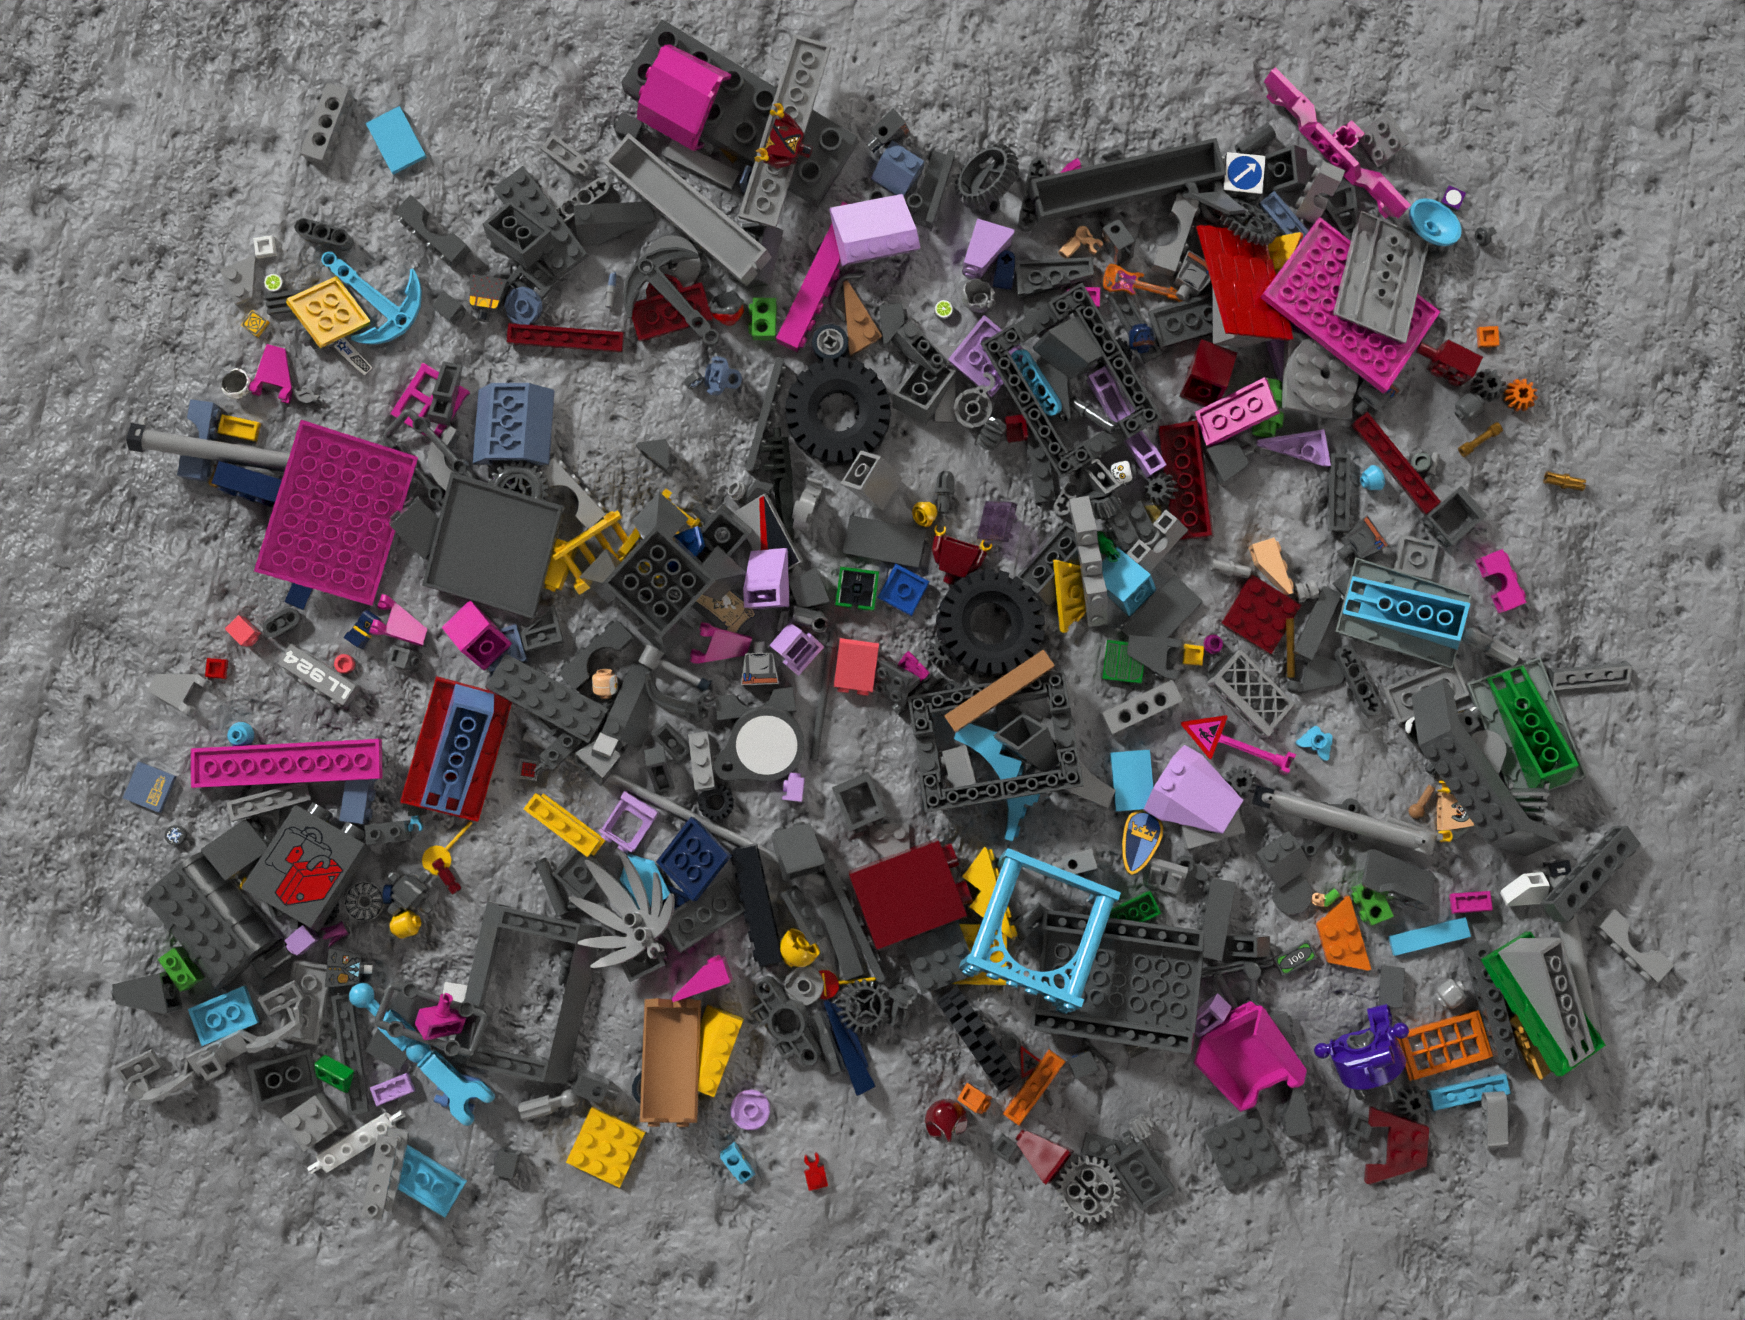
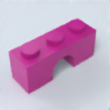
M1503 549L1475 560L1482 578L1495 575L1501 581L1500 591L1491 595L1498 613L1527 603L1525 592L1519 587L1517 582V574L1511 569L1509 564L1510 558Z

